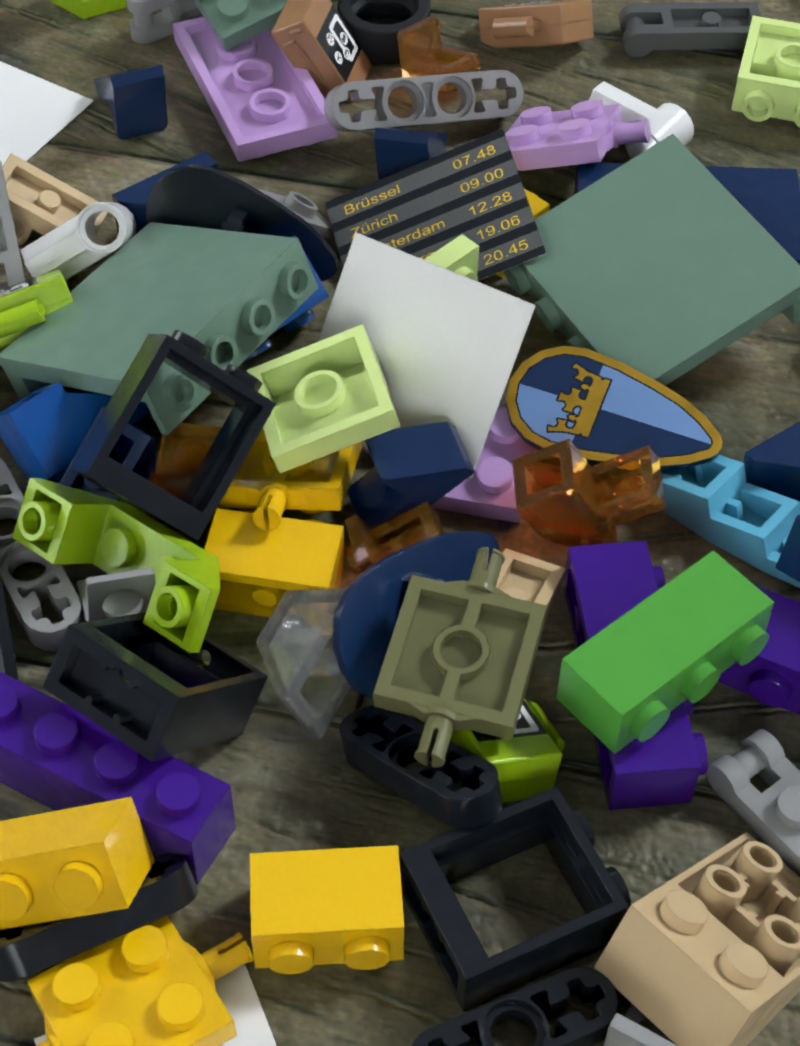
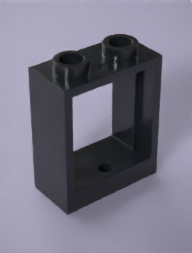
M174 330L171 336L167 334H148L70 470L175 532L198 541L276 403L258 392L262 382L253 375L231 364H228L224 371L205 359L209 349L188 334L179 330ZM163 362L234 406L181 499L108 457Z
M146 612L68 625L43 688L151 762L242 735L268 678V675L207 636L204 637L199 653L185 651L145 625L143 620ZM204 650H207L211 655L209 665L205 664L202 660Z
M557 786L502 809L500 814L488 824L470 829L456 828L399 852L402 895L463 1011L605 948L631 906L630 894L621 874L612 866L606 868L595 851L594 835L586 816L577 807L570 809ZM544 843L584 910L585 915L488 957L449 883Z

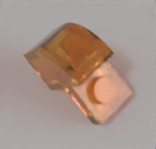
M567 439L512 460L516 510L537 534L555 544L570 547L618 543L616 526L666 509L659 458L649 445L590 466L573 442Z

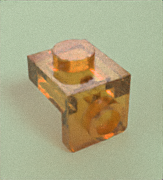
M427 17L400 30L397 34L402 77L481 71L479 54L442 47L439 20L436 18ZM444 84L438 94H449L458 90L451 84Z
M180 423L169 435L162 434L157 473H150L149 481L181 499L222 427Z
M428 501L372 530L355 514L345 519L351 543L345 545L344 550L351 568L356 575H359L384 557L419 541L442 534L444 530L438 513Z

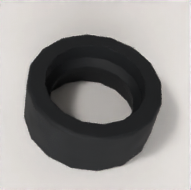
M431 0L338 1V13L372 64H396L409 61L421 54L430 42ZM376 16H393L405 21L386 25L374 24L363 20Z

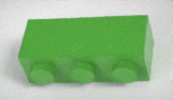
M713 550L565 656L561 662L556 699L614 754L636 738L640 742H644L653 737L663 727L669 718L670 712L684 701L689 700L691 703H696L704 698L716 685L722 672L736 662L741 666L746 665L759 655L769 640V634L766 632L774 601Z

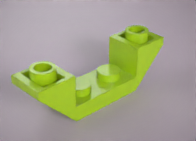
M30 478L12 538L53 565L93 564L108 574L152 568L155 574V586L143 623L185 651L199 653L221 589L218 557L127 503L42 478Z

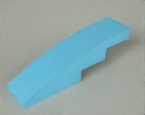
M719 454L711 462L682 469L658 471L607 466L608 471L657 509L703 539L755 568L800 588V582L775 568L795 518L800 514V501L747 483L744 463Z

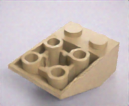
M745 832L631 904L595 964L594 969L605 975L626 999L677 1046H747L800 992V877L782 862L781 857L775 850L764 843L758 842Z

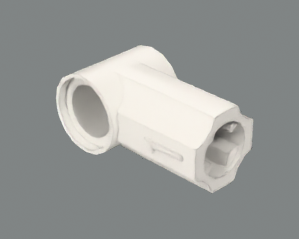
M605 81L593 89L589 100H601L603 105L620 103L623 122L644 120L646 118L649 120L651 129L650 141L648 143L625 144L626 151L631 159L671 134H674L684 146L693 138L694 125L687 112L676 104L663 103L656 109Z
M96 202L87 205L79 215L20 249V252L23 256L24 264L32 277H38L59 269L65 281H68L118 251L136 235V222L133 214L127 207L114 202ZM105 211L111 213L119 224L118 236L111 244L100 241L94 231L96 218Z

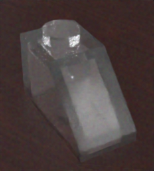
M346 588L286 591L256 640L275 694L311 739H322L351 687L339 669L333 649V618L341 595Z

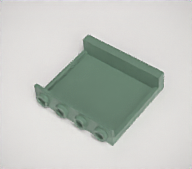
M674 134L666 137L536 218L535 222L546 254L504 270V274L512 288L519 295L526 292L535 302V311L543 325L551 333L558 329L567 340L565 342L566 346L590 349L618 360L665 386L780 312L793 325L800 321V265Z
M150 222L70 292L73 298L72 303L45 315V322L29 327L0 353V365L20 400L41 387L58 382L65 387L113 396L148 334H167L171 336L174 330H179L204 344L209 349L205 359L225 371L228 364L238 367L318 289V285L299 238ZM163 362L140 402L147 404L161 434L169 435L212 392Z

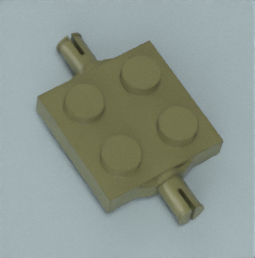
M489 547L477 549L469 581L443 582L411 575L373 692L374 707L414 716L425 723L414 757L419 763L426 766L428 765L430 754L432 756V767L444 766L453 730H471L513 740L545 624L547 605L513 598L496 588L505 556L494 548L489 564Z

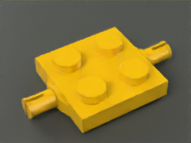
M262 428L217 508H237L239 511L252 510L254 511V524L266 531L268 523L270 531L278 528L284 510H299L305 514L341 511L362 449V442L280 474L271 457L264 429Z
M168 915L64 960L27 981L31 995L44 1017L45 1034L48 1039L37 1046H220L236 1037L237 1032L234 1019L217 994L215 981L242 965L252 962L254 959L246 940L243 939L242 934L237 932L233 937L200 954L196 948L182 939Z

